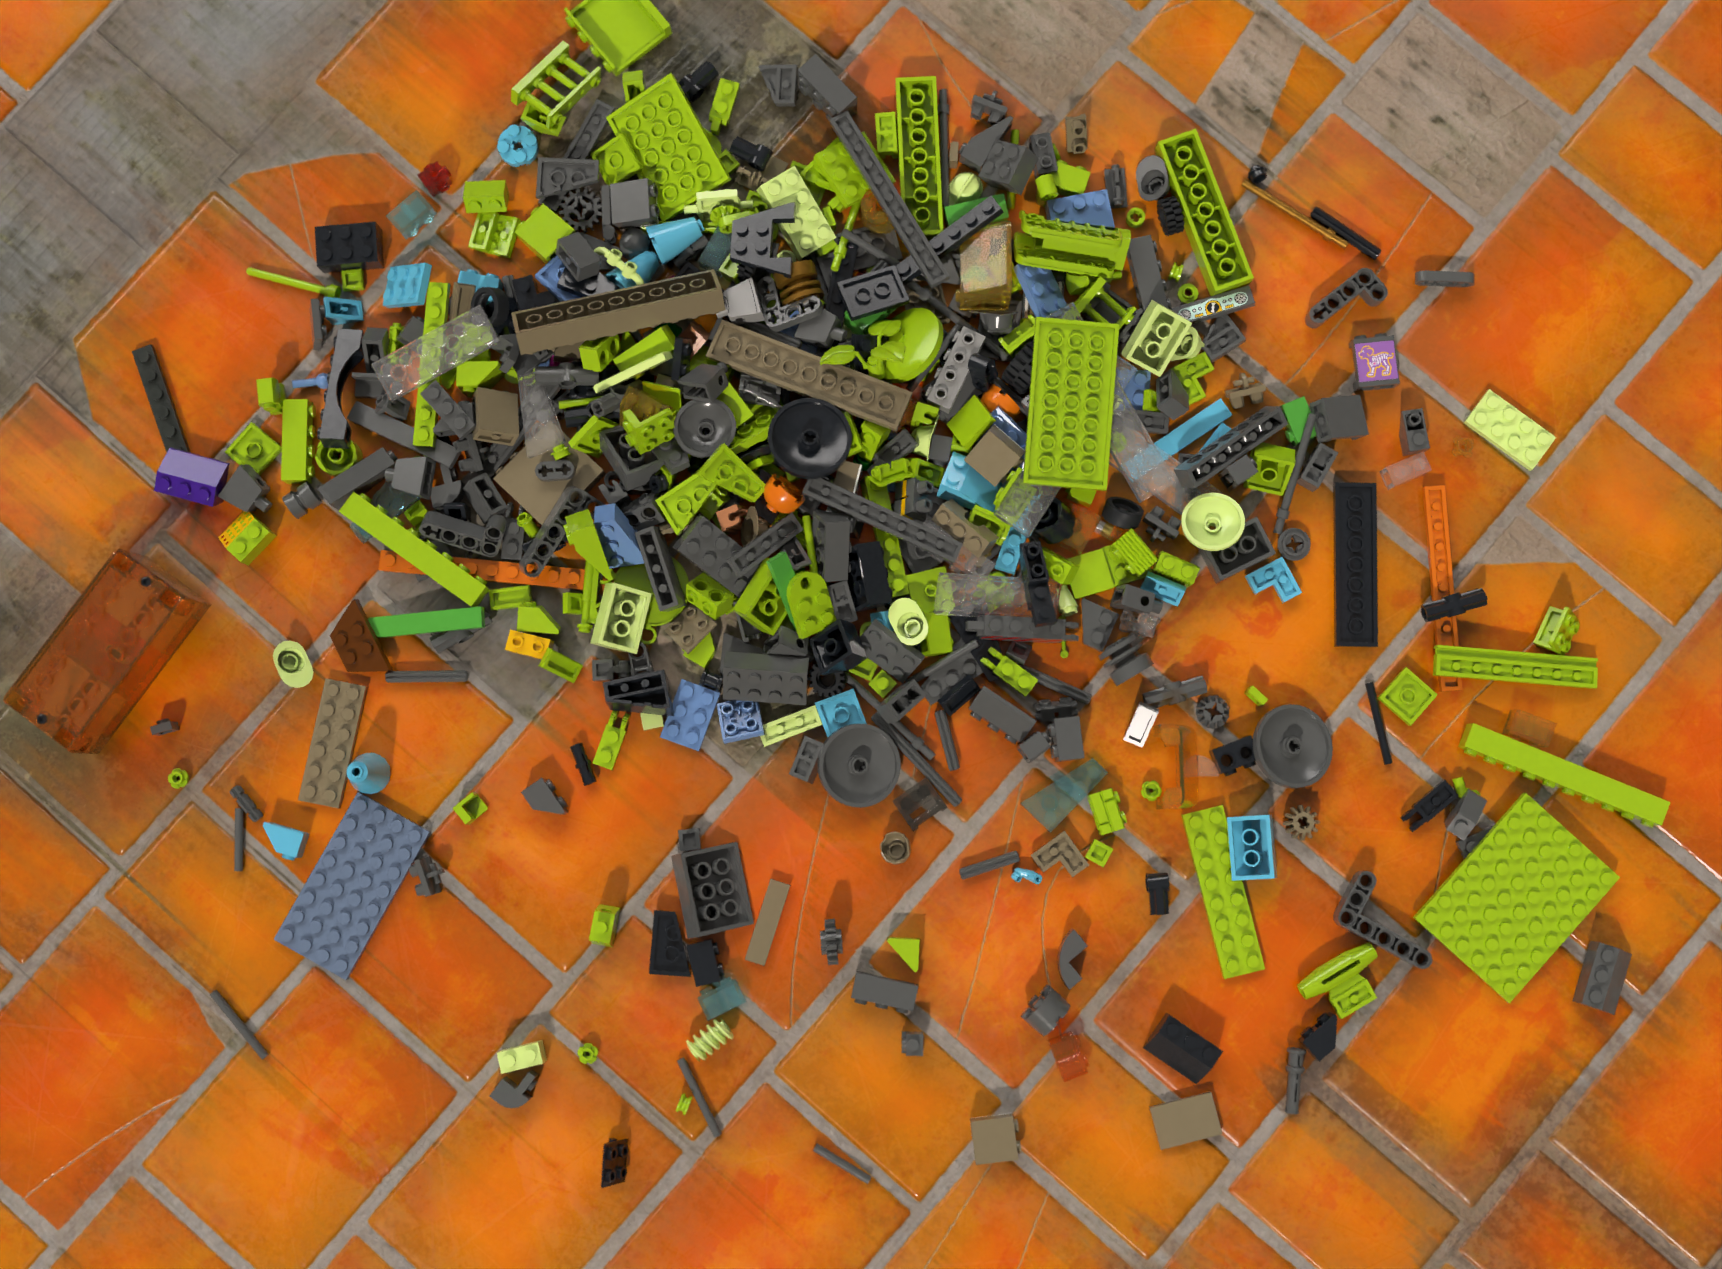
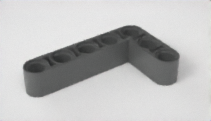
M575 486L567 487L520 560V571L531 578L539 576L566 533L563 525L567 524L566 519L560 518V512L563 509H567L568 516L587 510L591 502H594L595 506L606 504ZM577 491L578 499L571 501V494ZM593 510L592 512H590L592 519L594 520ZM555 526L557 532L554 536L550 537L549 529ZM545 544L546 549L544 553L538 554V547ZM534 562V569L527 572L526 567L528 563Z
M1356 872L1334 912L1333 919L1335 923L1414 967L1428 968L1432 964V955L1427 950L1361 915L1377 881L1372 872ZM1363 875L1368 877V884L1365 886L1360 882ZM1354 893L1359 897V901L1355 905L1351 902V896ZM1344 912L1349 914V920L1346 923H1343L1341 920V915ZM1363 922H1366L1368 925L1365 933L1360 931V925ZM1384 932L1386 934V941L1381 944L1378 937ZM1400 943H1404L1405 951L1400 954L1397 951V947ZM1419 953H1422L1424 960L1418 964L1416 957Z

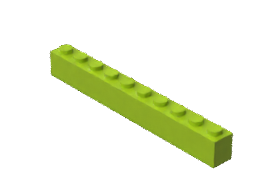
M1475 723L1466 725L1458 746L1464 749V753L1473 757H1476V755L1484 757L1483 761L1495 765L1497 762L1502 764L1503 769L1514 773L1519 771L1527 779H1539L1543 781L1542 784L1550 788L1559 787L1564 794L1570 796L1579 795L1584 802L1594 804V802L1599 803L1604 810L1610 812L1616 810L1621 812L1620 816L1630 820L1636 818L1641 820L1640 824L1650 828L1662 826L1670 802Z

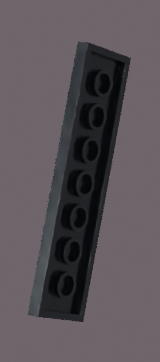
M1335 482L1333 484L1334 647H1378L1376 483Z

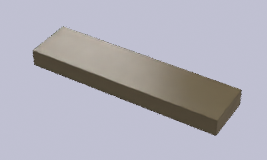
M770 879L745 960L765 966L791 885Z

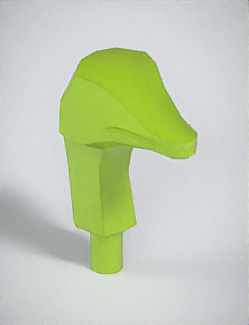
M1116 271L1112 278L1103 279L1110 284L1112 280L1122 279V272ZM1068 272L1065 278L1067 291L1070 295H1080L1096 277Z

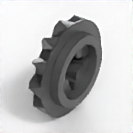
M1290 528L1282 532L1278 538L1277 549H1279L1281 556L1287 560L1298 561L1309 553L1311 543L1304 531L1298 528ZM1291 539H1293L1295 543H1302L1295 548L1296 551H1294L1292 547H1286V545L1291 543Z
M1207 696L1198 703L1196 716L1203 726L1211 729L1219 728L1229 718V707L1226 701L1219 696ZM1216 704V711L1221 713V715H1214L1211 719V713L1205 709H1212Z

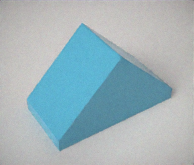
M332 297L323 298L325 318L332 325L364 321L362 301Z

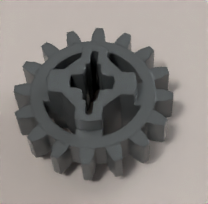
M579 188L576 189L575 194L569 191L570 197L563 196L565 203L559 204L560 208L563 209L559 211L560 216L572 228L574 227L575 232H579L582 229L586 233L587 228L593 231V225H600L598 218H602L600 198H595V192L589 194L586 188L583 193L580 192ZM581 205H582V207L584 208V209H583V213H582V217H581V215H580V213H579V212H580V209H581Z
M825 919V930L820 931L822 955H827L828 965H837L838 954L843 953L841 929H836L835 919Z

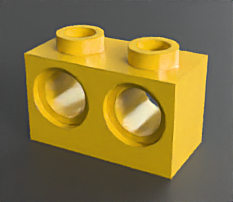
M510 629L505 650L542 660L547 648L553 649L554 641Z

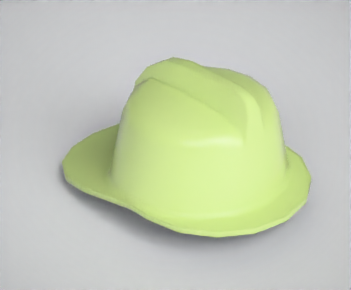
M962 172L954 177L949 184V206L979 199L983 191L981 179L971 172Z
M1190 326L1170 361L1192 359L1199 354L1202 347H1205L1195 328Z
M939 415L935 425L919 426L911 433L919 444L911 453L926 457L927 462L932 435L935 432Z
M900 598L891 604L888 618L899 640L906 645L913 646L921 643L926 638L929 627L918 604L909 598Z
M283 641L274 649L273 661L283 682L294 688L308 685L313 678L314 672L304 648L294 641Z

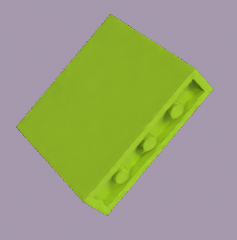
M584 0L571 11L567 8L564 9L567 16L565 20L571 28L575 27L579 31L577 35L582 42H588L591 46L589 49L596 58L600 57L603 60L602 65L608 73L612 71L616 77L672 34L670 24L650 0Z

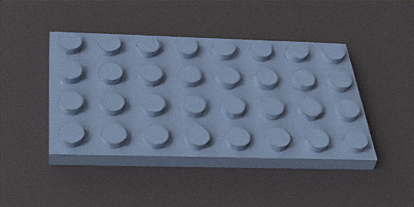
M357 792L274 940L337 976L348 980L409 873L408 868L414 864L431 832L361 792Z

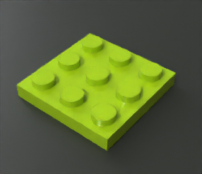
M861 132L894 185L896 182L865 132ZM842 142L814 155L813 159L845 209L874 195Z

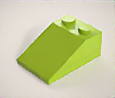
M589 509L565 516L567 524L563 525L569 545L574 544L576 552L609 581L613 580Z

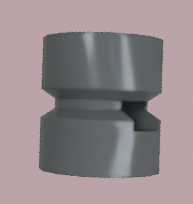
M307 481L297 487V492L291 491L282 497L289 511L297 519L307 514L308 508L314 509L322 504L321 498Z

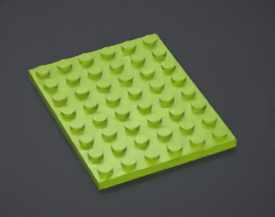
M1522 793L1413 918L1498 995L1510 1003L1620 877L1527 793Z

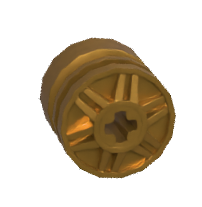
M803 260L792 263V278H786L779 273L773 274L777 289L784 290L780 294L781 300H784L782 302L783 307L809 296H817L820 300L824 297L823 289L820 288V281L814 280L818 274L813 261Z

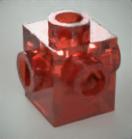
M437 161L428 164L417 175L432 197L446 192L450 185L453 184L449 178L452 174L445 165L441 167Z

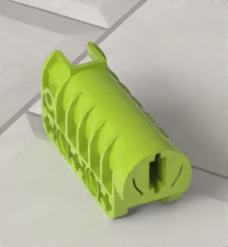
M1020 210L1021 229L1025 233L1016 232L1013 238L1014 258L1018 264L1094 277L1101 276L1102 278H1112L1114 270H1123L1131 241L1130 230L1122 228L1109 230L1103 225L1096 228L1091 227L1090 223L1078 225L1072 220L1069 223L1060 222L1059 218H1055L1054 221L1047 220L1044 216L1034 213L1025 214L1024 210Z

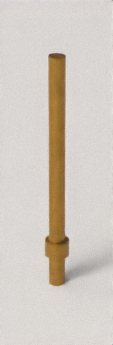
M1247 179L1242 183V187L1319 233L1329 243L1332 241L1343 249L1348 245L1349 242L1336 235V232L1331 228L1326 229Z

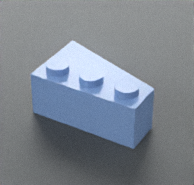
M1107 189L1047 200L1045 212L1047 220L1054 221L1055 218H1059L1060 222L1069 223L1072 220L1078 225L1090 223L1091 227L1099 228L1100 225H1103L1106 229H1115Z

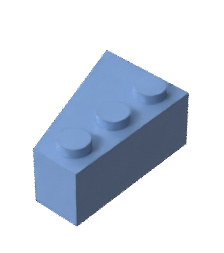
M615 503L595 506L594 525L609 569L644 564L635 536V532L638 531L634 530L629 524L628 518Z

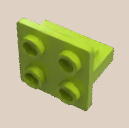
M1550 606L1533 644L1554 651L1557 655H1565L1571 648L1573 635L1577 634L1579 630V620L1569 607L1565 606L1562 610Z

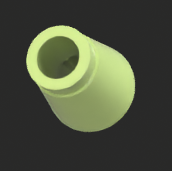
M1067 585L1057 587L1055 590L1059 613L1062 614V617L1076 614L1078 612V604Z

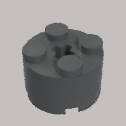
M1048 984L1041 990L1039 997L1037 995L1032 997L1028 1002L1030 1008L1027 1007L1020 1016L1042 1036H1046L1058 1025L1056 1022L1060 1017L1063 1019L1071 1006Z

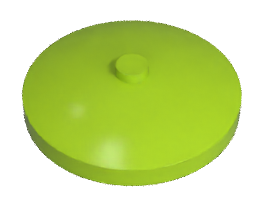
M925 308L908 309L891 319L901 320L902 326L899 332L889 336L888 342L905 343L906 351L903 364L883 360L886 374L883 380L889 383L909 381L925 371L936 358L943 341V326L940 319L933 312Z

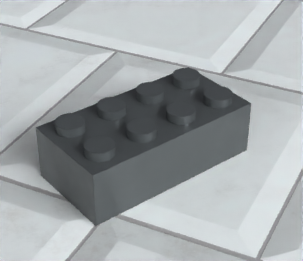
M697 514L673 546L675 550L731 591L737 598H740L762 563L757 564L742 577H737L726 560L743 547L699 514Z
M726 651L723 665V699L806 705L809 657Z

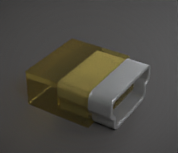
M1102 520L1099 521L1094 530L1112 542H1116L1123 532Z

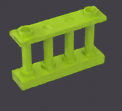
M565 41L556 46L511 89V102L518 106L522 101H528L547 115L546 128L548 129L554 124H559L563 116L592 88H596L601 81V68L597 66L590 73L569 57V44ZM561 64H566L585 79L577 85L558 71L557 68ZM548 76H553L572 91L564 97L545 83L544 80ZM540 88L559 102V104L552 110L531 93L535 89Z
M1099 276L1090 283L1061 319L1078 320L1077 317L1082 312L1089 315L1095 322L1109 323L1091 307L1090 301L1095 296L1096 298L1099 297L1120 316L1115 323L1119 324L1120 330L1124 324L1127 325L1134 318L1133 313L1136 308L1132 306L1125 310L1104 291L1103 285L1107 281Z

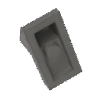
M516 334L500 335L491 345L492 349L502 354L500 357L502 363L499 370L507 373L514 365L520 352Z

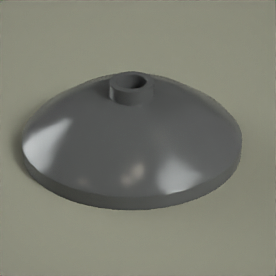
M717 399L712 403L691 400L678 411L674 420V435L677 443L686 453L694 457L709 458L721 444L725 443L729 447L735 438V417L730 408ZM709 430L710 433L708 435H704L703 431Z

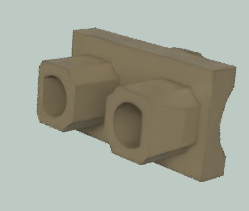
M1086 115L1065 117L1067 153H1084L1087 150Z
M1240 373L1239 380L1233 381V386L1241 387L1224 391L1225 397L1229 398L1234 409L1245 406L1243 396L1246 395L1250 396L1251 404L1263 402V391H1266V385H1262L1260 382L1248 385L1249 383H1254V377L1247 378L1245 373Z

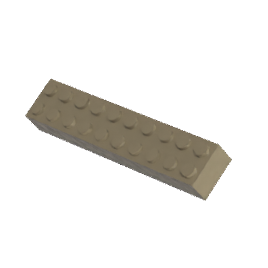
M711 269L512 312L511 314L520 353L524 355L534 354L537 351L546 349L553 350L565 345H575L578 342L587 340L594 341L601 337L616 336L619 333L628 331L635 332L642 328H653L660 324L676 323L683 319H694L701 315L717 314L725 310L721 285L715 270Z

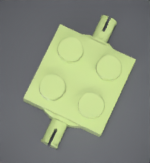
M737 189L696 192V205H684V214L697 213L700 221H711L710 212L713 209L722 205H732L739 209H753V200L741 201L738 198Z

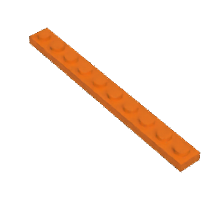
M1445 485L1424 486L1422 488L1432 602L1454 594ZM1446 616L1434 620L1435 645L1459 646L1456 616L1449 618ZM1438 676L1439 692L1463 690L1462 678Z
M381 550L379 571L426 575L394 551ZM453 557L454 560L452 561L457 566L461 563L471 570L469 574L475 578L478 575L489 582L583 591L585 569L545 566L539 576L531 578L520 571L519 563ZM528 564L526 567L527 572L532 571L535 565Z

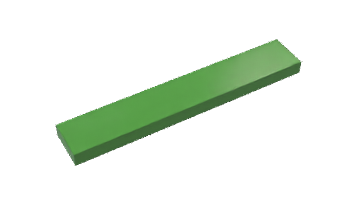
M482 606L368 618L377 638L485 628L484 607Z

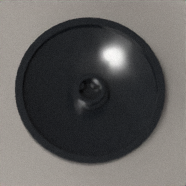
M816 398L794 400L777 411L771 420L768 429L770 454L777 465L792 476L802 479L826 477L843 465L850 452L852 442L850 425L844 414L829 402Z

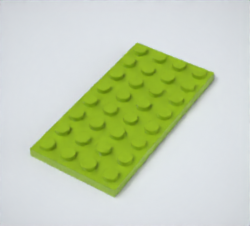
M1045 317L1035 318L1022 484L1099 491L1107 490L1119 324Z

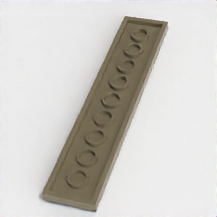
M725 320L721 321L706 354V358L717 363L723 362L727 367L802 396L824 400L841 411L849 412L854 416L896 432L913 395L908 390L843 365L822 364L820 366L822 357Z

